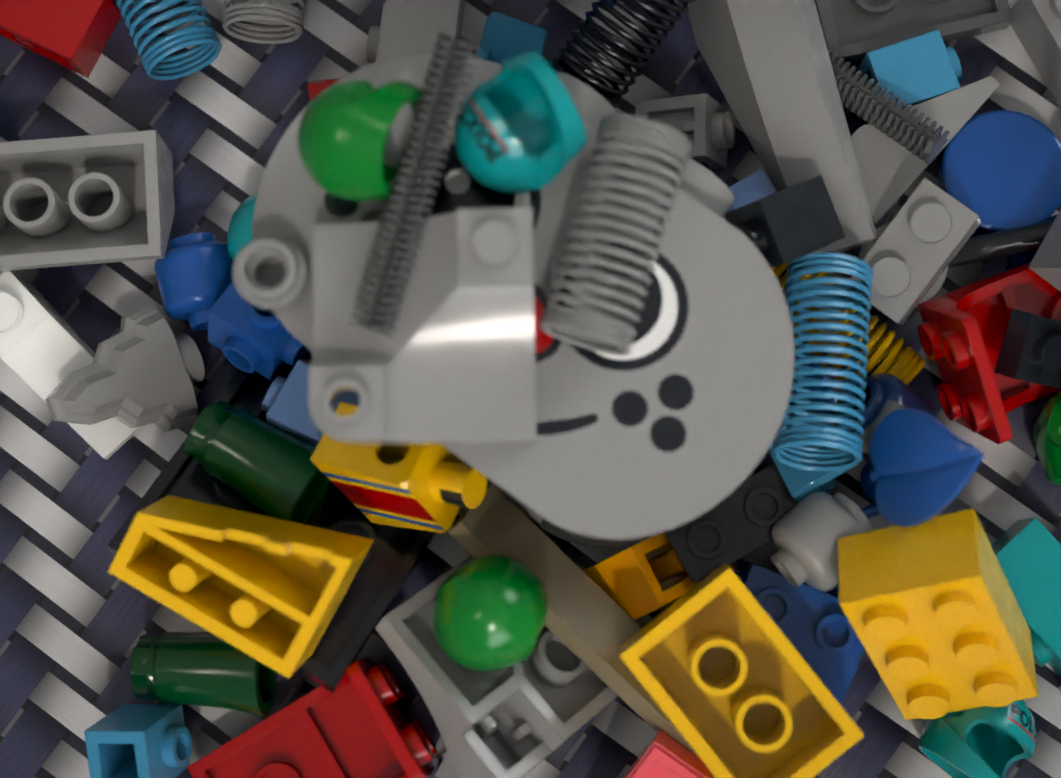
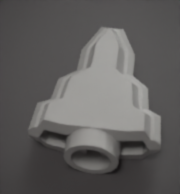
M150 304L121 318L120 332L98 343L93 364L70 372L45 400L53 421L92 425L114 417L129 428L155 423L163 432L171 431L195 423L198 406L193 385L204 380V362L194 340L186 333L174 336L165 317L154 304Z

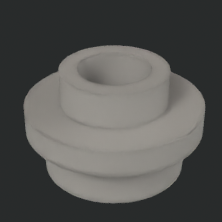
M262 236L248 242L237 254L233 264V281L239 294L251 305L265 310L280 309L293 303L302 293L307 281V265L299 249L290 241L278 236ZM271 262L283 265L284 275L278 284L273 286L260 284L259 272L264 265Z

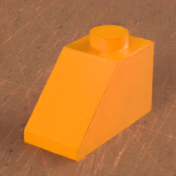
M664 532L658 533L584 570L633 620L676 600L699 583L691 581ZM734 563L728 565L731 569L735 567Z

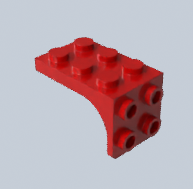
M1031 262L918 304L924 322L918 325V336L927 357L931 361L936 360L943 382L937 385L936 390L945 415L949 420H955L956 423L970 429L973 433H977L996 444L1012 439V431L1006 415L1008 412L1032 400L1060 390L994 373L1012 309L1061 321V292L1028 268Z
M369 656L345 667L347 673L334 693L320 685L189 765L187 769L193 778H429L435 769L431 760L434 759L433 755L438 752L422 722L416 719L409 724L396 701L403 697L404 693L389 666L385 662L375 666Z

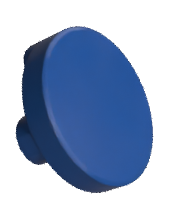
M1009 110L982 113L968 120L943 149L938 165L939 188L980 216L981 223L975 231L981 234L1044 222L1061 204V143L1047 126L1024 113Z

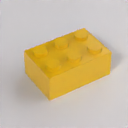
M974 508L936 516L926 523L917 526L902 527L896 525L838 538L840 606L905 720L917 718L936 719L950 712L984 706L1003 707L1017 700L1039 697L1030 629Z
M725 563L720 565L618 647L620 658L716 778H813L865 736L736 574Z

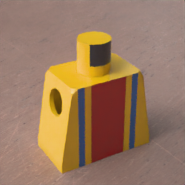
M340 402L335 412L340 416H350L357 411L359 406ZM323 434L310 458L325 476L372 523L445 533L451 529L460 508L474 509L478 507L483 501L487 489V478L473 467L466 465L462 459L441 444L356 445L338 442Z

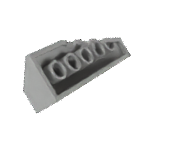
M696 0L688 3V14L696 45L776 191L819 175L823 178L845 238L811 253H842L877 241V232L815 1Z

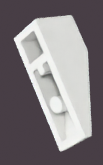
M4 271L0 275V358L46 402L45 399L70 372L93 364L95 352L29 281L13 271ZM114 417L92 425L68 423L106 460L145 426L129 428Z

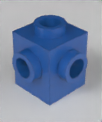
M232 281L208 311V342L221 349L226 359L232 365L246 373H254L256 371L270 381H273L286 363L294 367L297 361H301L308 351V348L296 339L279 321L273 310L260 309L248 303L237 291L234 281Z

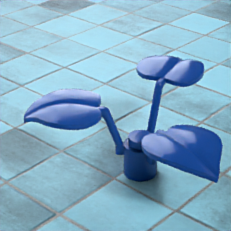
M819 363L803 364L814 368H823ZM805 375L813 379L830 380L828 375ZM809 386V387H804V388H808V389H812V390L831 391V392H833V387H827V386ZM791 390L792 395L799 393L795 390ZM805 398L811 401L835 403L833 398ZM793 401L788 402L791 406L798 405V403ZM898 409L892 411L883 418L871 439L870 456L874 467L869 463L864 465L860 475V483L865 495L872 499V504L860 510L867 519L876 515H882L889 522L902 527L926 523L947 507L961 492L977 469L984 454L978 448L957 437L939 420L918 409ZM805 410L823 414H832L833 410ZM794 413L786 414V415H788V416H790V417H792V418H793V417H796V416H800V415H796V414H794ZM791 424V425H788V426H786V427L789 428V427H793V426H795V425ZM839 584L832 590L824 593L839 598Z

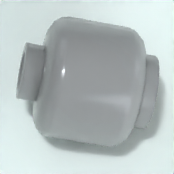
M813 492L787 512L773 526L771 534L778 551L771 556V560L780 574L795 588H798L805 582L812 588L827 592L839 584L838 538L873 531L864 513L844 494L837 492L832 497L823 492Z

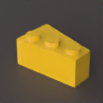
M168 495L137 512L108 572L283 676L290 678L314 653L374 539Z

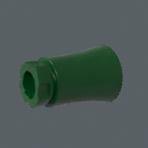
M223 400L217 403L212 401L203 409L196 418L194 426L185 440L184 452L187 456L202 463L206 472L232 487L269 517L305 524L320 505L332 484L325 474L310 460L317 447L316 445L305 442L267 423L244 408L237 410Z
M209 631L165 632L162 637L140 636L137 645L133 647L130 662L133 695L136 699H158L161 704L225 708L260 716H267L274 703L278 672Z

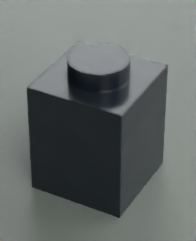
M821 175L726 212L724 215L728 223L744 233L757 247L770 268L786 264L845 238Z

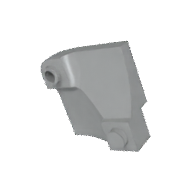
M533 207L457 208V212L426 216L429 219L428 222L418 221L426 229L425 231L415 230L416 233L423 236V239L412 240L420 245V249L410 248L411 251L417 254V258L407 257V259L415 265L414 267L404 266V268L412 272V275L401 276L409 281V285L399 284V286L406 290V294L396 293L404 301L403 303L393 302V304L401 308V311H391V313L398 317V321L388 320V322L395 325V330L385 329V331L391 333L392 336L350 324V322H360L352 318V314L363 313L355 309V305L366 304L357 298L359 295H368L360 291V288L365 285L371 286L363 282V278L367 276L374 277L366 273V269L369 267L377 268L368 262L372 258L379 259L372 255L371 252L374 249H380L374 246V242L383 240L377 237V233L379 231H386L379 226L381 222L388 221L313 224L312 360L309 366V410L312 420L319 430L335 441L356 445L537 443ZM344 390H353L360 397L359 408L350 416L337 415L333 407L335 397Z
M471 555L385 615L375 629L391 648L421 694L446 746L447 751L442 756L459 777L523 778L618 697V695L545 625L537 638L536 646L530 656L511 667L480 672L467 669L454 662L441 649L434 635L432 624L437 591L452 573L461 569L467 562L475 559Z

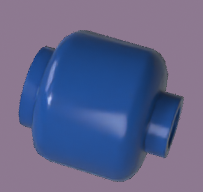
M208 232L193 233L168 241L165 258L157 259L154 265L166 315L171 319L189 321L191 330L195 331L208 329V311L233 281L234 260L228 256L227 243L216 241L215 234Z

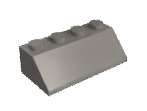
M156 130L0 142V271L165 258L175 215L173 157L171 150Z

